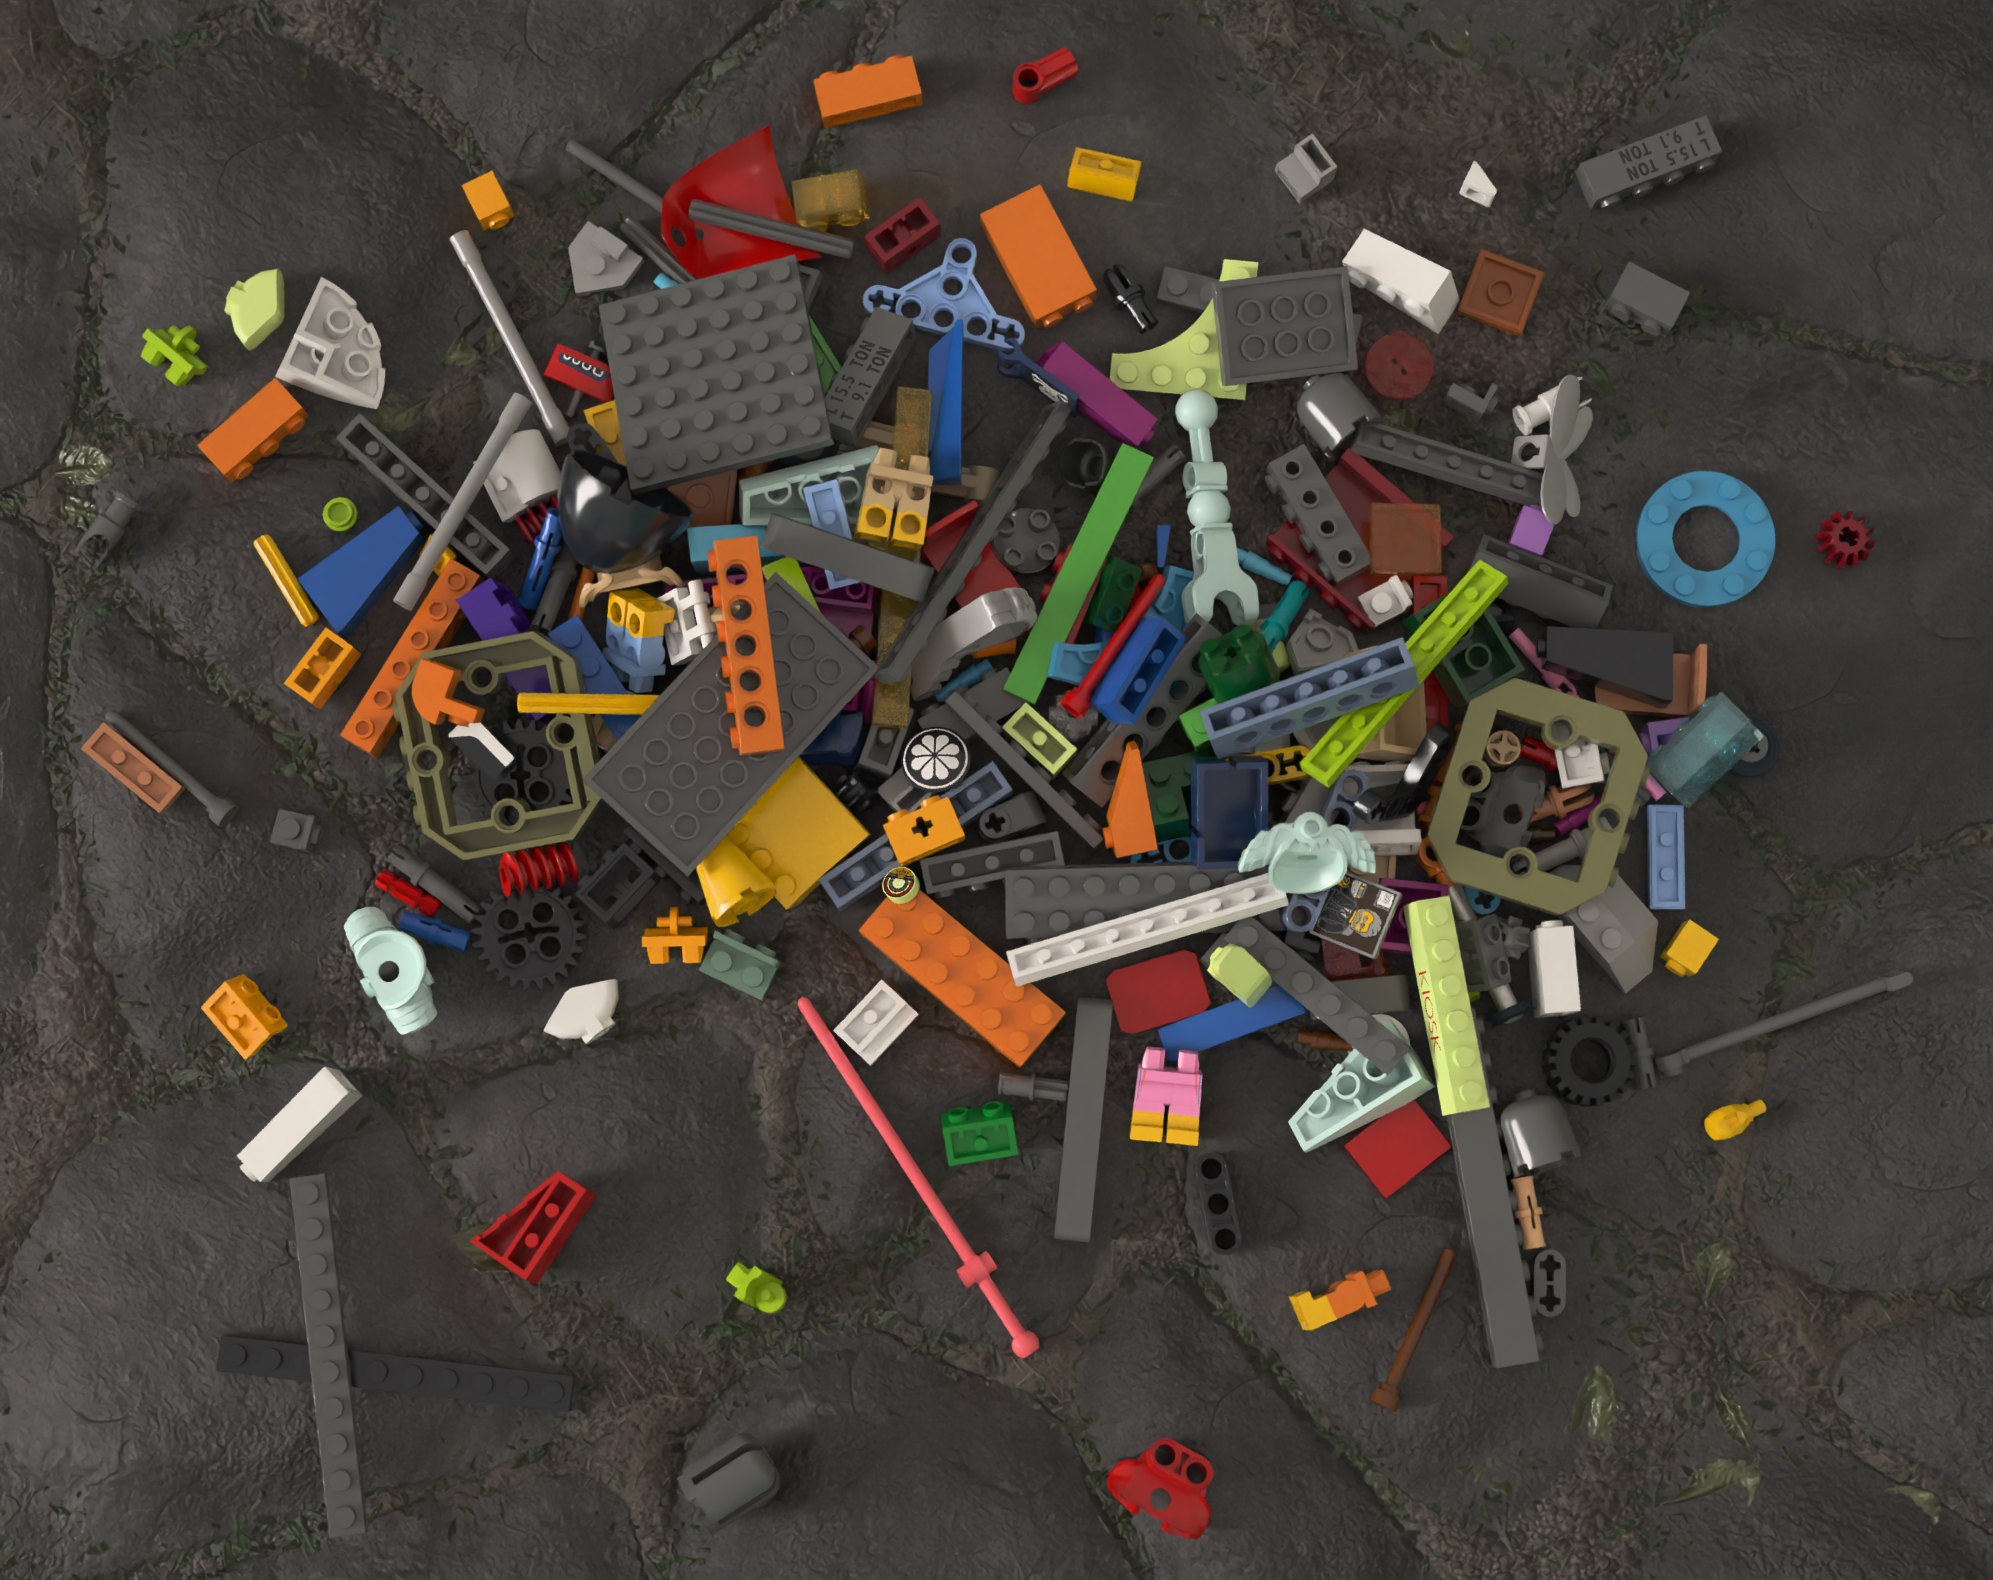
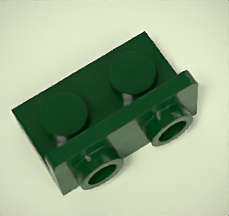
M1108 557L1105 567L1101 571L1100 580L1088 605V611L1083 622L1115 633L1124 620L1143 569L1121 559Z

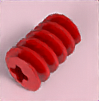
M565 841L557 842L555 848L553 845L547 844L542 847V851L536 846L531 847L528 853L524 849L516 851L515 856L511 852H505L501 856L500 880L506 897H511L512 886L516 887L519 894H524L525 883H529L531 889L535 892L538 891L540 880L543 881L546 889L552 887V878L554 877L560 886L565 885L566 875L570 876L573 883L578 881L576 860Z

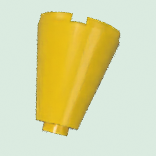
M727 836L696 867L712 920L717 927H725L739 922L736 915L746 911L749 916L765 906L776 894L774 892L776 887L773 882Z

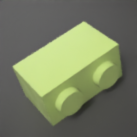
M1026 702L1002 727V734L1010 742L1012 740L1017 742L1027 752V757L1034 764L1041 766L1052 777V780L1077 755V748Z

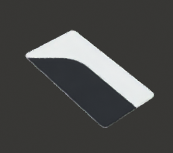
M470 722L468 727L457 725L448 735L491 780L514 759L511 753L481 723Z

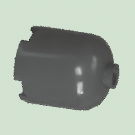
M1340 373L1328 374L1323 377L1315 375L1304 384L1303 388L1305 391L1297 403V415L1329 461L1339 460L1343 455L1341 451L1351 446L1357 421L1367 419L1370 423L1384 420L1380 412L1348 376Z
M1535 1089L1527 1090L1516 1094V1102L1508 1105L1503 1110L1500 1124L1514 1178L1523 1177V1170L1533 1169L1535 1175L1568 1165L1566 1157L1572 1156L1574 1161L1582 1159L1583 1156L1567 1111L1562 1101L1557 1097L1549 1094L1537 1095Z

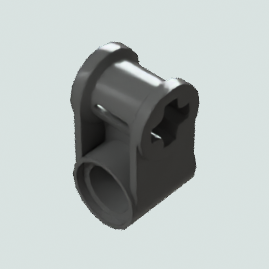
M1028 791L984 811L980 817L979 834L984 841L992 844L1030 833L1045 826L1048 822L1035 792ZM990 819H994L996 823H1003L999 833H995L994 829H986L989 826Z

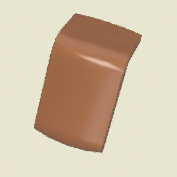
M1699 644L1691 655L1673 653V701L1667 708H1657L1595 687L1596 703L1623 711L1625 714L1669 718L1694 717L1705 705L1707 644Z

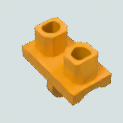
M678 906L670 907V917H657V927L670 928H645L644 935H642V947H647L651 964L668 963L670 960L669 947L682 946L683 962H701L704 946H706L708 940V927H692V916H679Z

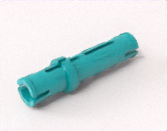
M1301 581L1290 583L1271 616L1265 618L1260 625V633L1265 637L1271 653H1273L1279 641L1282 642L1287 636L1291 621L1310 594L1309 588L1305 589L1307 585Z

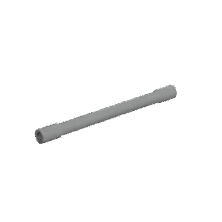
M467 230L457 232L450 238V241L462 265L467 269L540 410L542 420L556 446L567 443V434L570 428L561 410L557 408L487 273L478 249Z
M513 393L499 417L496 428L415 567L407 575L393 601L401 607L412 611L434 567L511 435L519 427L532 402L523 395Z

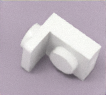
M1394 575L1384 584L1358 596L1356 600L1363 613L1366 612L1369 615L1368 618L1376 624L1373 628L1375 629L1408 612L1413 605L1411 600L1414 599V595L1405 580L1400 581L1398 576Z

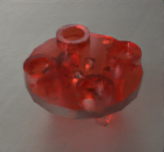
M1398 331L1394 334H1388L1374 343L1367 353L1364 368L1366 379L1376 393L1386 399L1403 401L1410 400L1423 392L1431 380L1434 361L1423 342L1407 332ZM1391 360H1396L1397 364H1392ZM1401 370H1405L1406 374H1402Z

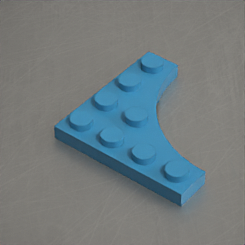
M1170 565L1164 567L1163 576L1165 584L1143 617H1163L1181 632L1187 625L1182 605V592L1185 586L1192 580L1194 572ZM1110 639L1086 645L1063 642L1053 643L1047 677L1080 685ZM1116 657L1114 658V660L1112 661V663L1110 664V666L1108 667V669L1106 670V672L1104 673V675L1102 676V678L1100 679V681L1094 689H1098L1099 685L1101 684L1108 670L1112 666ZM1179 680L1174 681L1170 685L1169 692L1177 688Z

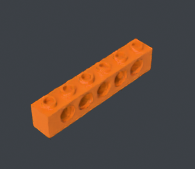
M758 536L715 540L713 550H708L707 554L710 572L716 571L718 585L712 586L714 607H721L722 621H716L718 641L725 642L727 656L721 657L723 678L730 677L731 691L725 692L727 712L734 713L736 727H730L732 749L739 748V756L783 751L785 748ZM733 567L742 569L746 576L745 582L740 585L731 584L727 580L726 571ZM738 602L746 604L750 609V617L746 620L735 619L730 610L733 604ZM740 638L750 639L755 646L754 653L749 656L739 654L736 651L735 642ZM744 673L756 675L759 680L758 689L755 691L744 690L740 685V676ZM750 708L759 709L764 717L762 725L758 727L749 726L744 719L745 711Z
M450 558L340 736L375 758H379L400 722L397 723L393 713V702H396L395 693L423 652L448 647L466 618L465 613L456 600L484 582L479 574Z

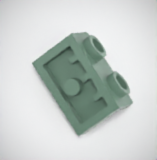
M726 929L724 934L715 931L713 935L714 940L699 971L763 1001L781 964L778 960L774 959L776 952L760 944H757L755 949L742 944L745 937Z

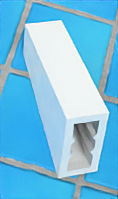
M324 1067L237 1155L243 1162L240 1166L241 1170L253 1182L258 1179L260 1182L268 1183L363 1095L340 1070Z

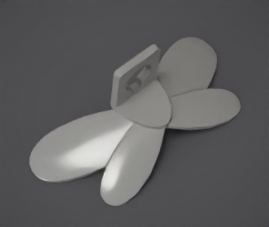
M1574 375L1565 376L1557 387L1551 410L1550 435L1517 436L1514 439L1511 464L1527 469H1545L1541 482L1540 499L1543 513L1552 524H1557L1561 521L1564 510L1571 517H1576L1580 513L1581 502L1578 488L1566 459L1585 439L1592 425L1593 412L1587 406L1579 409L1580 385L1577 377ZM1532 443L1535 448L1540 449L1539 455H1534L1532 459L1524 462L1521 458V452L1527 444Z

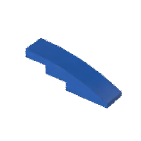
M1277 985L1269 988L1251 1008L1238 999L1157 1029L1170 1063L1178 1060L1179 1050L1200 1052L1305 1014L1307 1010L1305 1006L1281 986Z

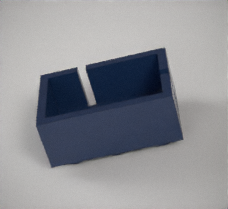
M1261 755L1229 756V762L1224 758L1217 760V757H1191V824L1196 829L1191 830V862L1197 869L1238 868V862L1243 850L1248 847V844L1255 839L1260 831H1268V761Z

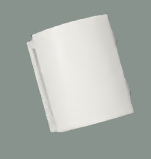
M530 429L511 435L483 484L502 522L510 523L515 520L513 514L516 513L521 516L525 513V508L529 507L532 509L538 506L537 502L539 501L546 505L550 502V496L552 495L557 498L561 472L541 432L536 429Z

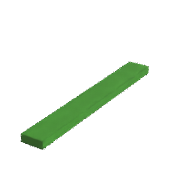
M1122 443L1003 688L1004 692L1035 706L1048 679L1047 675L1053 643L1066 642L1154 457Z

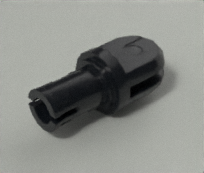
M1122 264L1113 265V271L1108 268L1103 274V279L1109 292L1115 299L1113 304L1116 309L1128 313L1140 334L1147 333L1146 327L1152 330L1158 324V320L1143 300L1145 294L1143 286L1135 282L1129 271Z

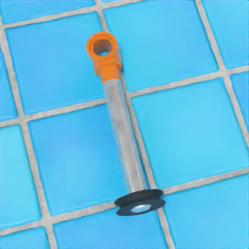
M1424 838L1416 855L1418 865L1426 871L1429 879L1435 878L1437 884L1448 885V896H1450L1453 917L1456 922L1477 919L1463 887L1448 882L1438 861H1432L1426 856L1425 850L1429 844L1426 838ZM1509 984L1488 990L1498 1009V1013L1487 1018L1492 1022L1490 1029L1515 1022L1524 1014L1536 1009L1530 1005L1532 998L1517 1003Z

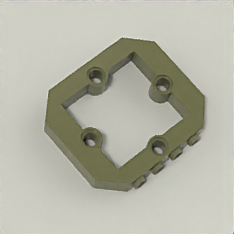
M530 631L423 652L395 693L396 702H393L394 717L397 723L401 722L403 736L400 737L401 752L404 757H408L410 770L406 773L407 783L410 791L415 792L417 805L413 806L414 819L417 826L422 827V832L462 860L580 838L604 802L602 798L582 781L588 772L600 761L591 714L556 713V718H553L546 728L548 743L553 748L564 753L573 803L532 811L530 805L524 799L510 797L498 801L493 806L491 819L457 825L447 769L451 763L450 752L444 744H441L438 724L427 721L416 709L412 698V683L421 659H431L461 670L458 683L464 682L466 687L477 695L498 692L504 685L505 674L542 666L547 667L552 693L587 694L580 659L539 631ZM484 667L492 674L491 683L486 687L481 686L477 680L478 672ZM564 723L570 724L574 730V737L569 743L562 741L559 736V729ZM427 750L433 751L437 757V763L433 769L427 768L423 762V756ZM509 805L515 807L519 812V819L515 825L508 823L504 817V812Z
M1513 678L1470 700L1469 704H1467L1425 838L1448 882L1559 916L1606 892L1607 887H1614L1619 873V867L1614 866L1618 853L1624 854L1630 834L1625 833L1628 819L1634 821L1640 805V800L1635 799L1639 786L1644 787L1649 777L1651 767L1646 765L1648 755L1625 712ZM1496 714L1540 727L1543 742L1553 750L1567 749L1579 739L1616 751L1600 804L1593 808L1588 816V825L1591 833L1576 881L1537 870L1538 861L1536 855L1526 847L1512 848L1502 858L1455 844L1470 796L1479 794L1490 782V769L1482 761V757ZM1557 722L1565 724L1569 729L1568 739H1556L1551 731L1552 725ZM1467 768L1476 769L1481 776L1480 783L1476 786L1467 785L1462 778L1463 770ZM1601 811H1610L1615 815L1616 825L1613 829L1602 827L1599 822ZM1520 856L1526 860L1528 866L1525 874L1516 875L1510 870L1509 862L1512 857Z

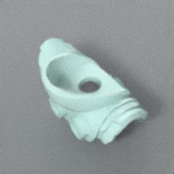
M1315 812L1302 814L1297 817L1294 823H1280L1270 831H1260L1255 839L1248 844V847L1243 850L1238 862L1239 873L1247 870L1249 872L1269 864L1268 878L1271 885L1279 891L1293 894L1316 893L1331 888L1344 878L1347 867L1373 874L1376 870L1374 851L1360 831L1350 832L1346 826L1340 824L1328 827L1323 817Z
M364 907L353 912L348 917L344 929L358 966L365 976L360 982L369 998L376 996L379 1005L385 1010L389 1021L392 1022L400 1034L413 1033L427 1026L437 1016V1010L433 1003L430 987L434 983V979L426 967L427 960L423 948L409 934L398 931L388 920L385 913L378 908ZM388 961L395 962L399 967L398 977L391 982L383 981L379 975L380 967Z

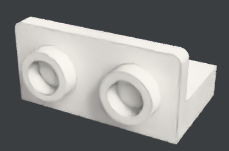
M1557 722L1552 725L1551 731L1556 739H1568L1569 729L1565 724ZM1577 739L1567 749L1555 750L1562 789L1606 782L1604 774H1609L1610 772L1607 753L1600 754L1598 745Z

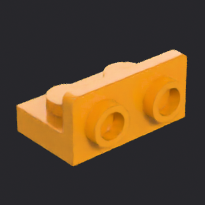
M245 974L225 981L201 1007L245 1060L253 1057L273 1035L282 1032L288 1026L281 1017L279 1010L267 1001L259 991L256 983Z

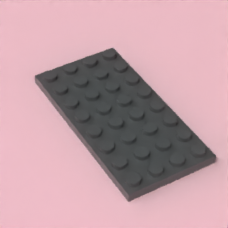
M777 572L765 582L764 591L785 749L779 752L739 756V748L732 749L730 727H736L734 713L727 712L725 692L731 691L730 677L723 678L721 657L727 656L725 642H719L718 635H716L582 779L588 787L687 877L880 668ZM745 604L734 618L737 620L749 618V607ZM740 638L735 642V648L739 654L749 656L754 653L755 646L750 639ZM744 673L740 676V685L746 691H755L759 687V680L752 673ZM750 708L744 713L745 722L749 726L758 727L762 725L764 717L759 709Z

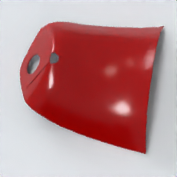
M770 125L731 144L693 167L681 176L663 197L661 209L663 240L692 276L699 279L791 255H796L798 261L821 258V255L815 250L689 218L690 204L692 200L696 199L801 226L777 166ZM673 227L678 228L685 237L684 247L678 246L671 237V229ZM695 229L703 231L704 236L701 240L697 239L694 232Z

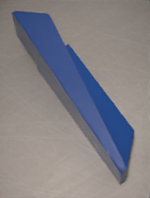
M963 319L957 320L954 327L929 350L928 454H931L929 475L933 476L932 485H962Z

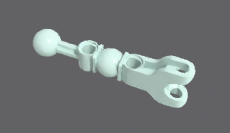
M1199 389L1187 391L1180 396L1175 407V416L1178 424L1186 431H1189L1193 461L1187 462L1183 470V485L1186 490V498H1191L1188 503L1187 514L1190 523L1195 526L1194 529L1190 530L1192 535L1191 552L1194 576L1182 592L1185 621L1188 624L1197 613L1209 622L1213 616L1214 599H1218L1228 607L1231 620L1235 625L1249 624L1252 626L1259 616L1258 590L1251 577L1239 567L1236 540L1232 531L1233 526L1232 523H1227L1230 518L1231 507L1228 498L1223 495L1228 490L1226 485L1227 471L1224 463L1213 462L1209 428L1213 426L1217 419L1218 406L1215 399L1206 391Z

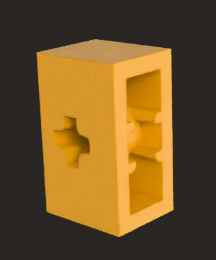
M325 627L284 684L321 710L362 654Z
M936 795L920 803L921 808L908 814L907 809H904L887 817L889 822L883 824V827L900 867L965 840V834L948 797L940 799V796ZM919 821H923L925 825L932 824V827L928 829L929 835L927 837H923L921 833H913L917 830V823Z

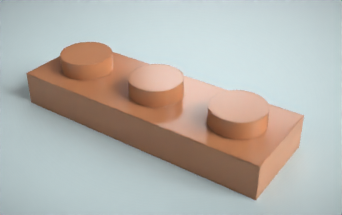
M104 722L81 748L162 815L185 790L180 783Z

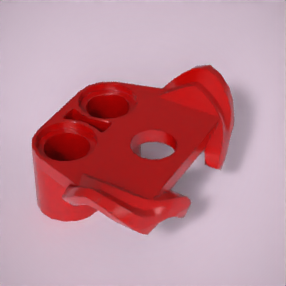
M1168 1438L1157 1440L1137 1460H1122L1109 1473L1107 1487L1112 1495L1134 1515H1138L1140 1510L1163 1522L1161 1530L1166 1533L1186 1539H1198L1205 1532L1211 1518V1507L1205 1500L1207 1485L1212 1481L1213 1468L1204 1457ZM1163 1448L1170 1453V1465L1164 1466L1156 1461V1449ZM1194 1466L1201 1471L1203 1477L1201 1483H1192L1187 1478V1467ZM1162 1489L1168 1493L1170 1503L1166 1509L1159 1510L1152 1506L1150 1496L1154 1490Z

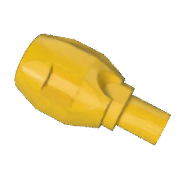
M1759 1099L1748 1105L1743 1103L1721 1107L1711 1112L1705 1119L1704 1126L1706 1132L1716 1141L1734 1137L1742 1133L1749 1123L1753 1121L1754 1117L1765 1113L1767 1110L1766 1105Z

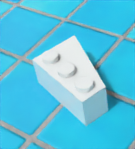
M1366 229L1362 231L1342 261L1344 266H1348L1349 281L1359 288L1368 289L1437 334L1440 333L1460 302L1450 270Z

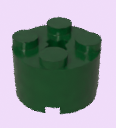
M1241 624L1230 633L1217 639H1209L1203 642L1199 648L1201 652L1199 667L1218 704L1270 686L1274 679L1278 682L1280 678V671L1265 637L1260 632L1253 630L1249 624Z

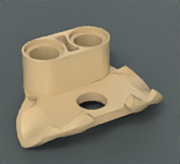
M659 555L649 562L625 572L613 574L597 573V583L587 582L580 595L579 608H585L588 602H593L600 593L664 581L670 586L676 585L680 588H684L685 584L681 577L671 568L666 566L662 568Z

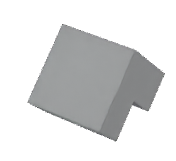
M1313 133L1296 144L1294 152L1277 163L1275 167L1276 174L1299 204L1334 181L1337 171V165Z
M902 767L881 785L877 792L895 813L907 809L908 814L920 809L922 801L938 795V792H926L911 787L902 771Z

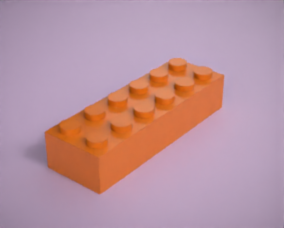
M920 889L911 901L904 904L894 903L886 897L859 929L860 934L1020 1069L1066 1015L1063 1009L1032 983L1016 987L1010 965Z

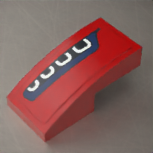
M560 344L556 345L543 376L572 390L581 391L603 403L610 402L614 391L609 365Z

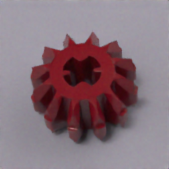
M1847 511L1844 516L1839 512H1834L1831 515V521L1824 519L1820 523L1823 531H1818L1814 539L1823 543L1816 548V552H1826L1828 554L1824 559V564H1829L1835 559L1837 569L1842 570L1846 564L1854 569L1859 566V560L1866 561L1869 559L1870 553L1867 549H1872L1876 542L1867 538L1874 532V528L1867 527L1864 529L1862 526L1866 521V516H1861L1855 521L1853 511ZM1839 537L1849 538L1851 543H1841Z

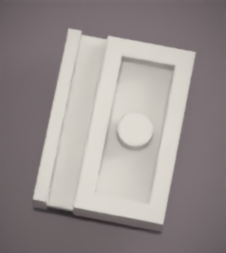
M881 979L833 1031L872 1066L919 1014Z

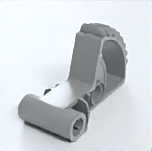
M1013 587L986 593L934 626L928 635L930 637L928 645L923 651L916 654L911 662L912 669L908 676L913 678L912 686L909 688L913 700H924L942 690L940 682L949 679L952 669L958 667L962 657L1011 641L1028 631L1037 620V613L1035 611V604L1027 591L1023 588ZM903 627L892 633L887 639L895 641Z

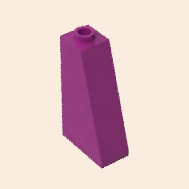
M1063 341L1046 348L1035 362L1079 394V413L1121 444L1124 443L1131 447H1137L1139 444L1144 446L1155 433L1152 427L1158 419Z

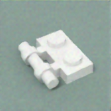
M693 580L688 583L691 595H689L688 587L675 588L657 598L675 609L673 622L665 623L664 635L671 665H683L696 658L702 651L701 643L704 649L715 637L714 635L717 634L716 625L714 622H711L707 606L710 604L709 594L704 592L702 580ZM693 610H694V612H695L696 621H697V626H696V622H695Z

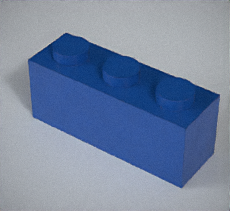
M1142 617L1089 704L1112 723L1135 725L1187 637L1163 617Z

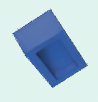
M1157 525L1156 528L1158 572H1163L1171 525Z

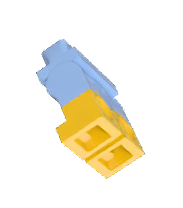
M639 588L609 591L606 644L608 647L603 648L602 653L605 659L612 663L611 668L620 682H629V689L634 693L652 692L654 676L665 675L666 665L663 664L665 649L662 646L665 623L673 622L675 611L672 607L658 599L655 600V597Z

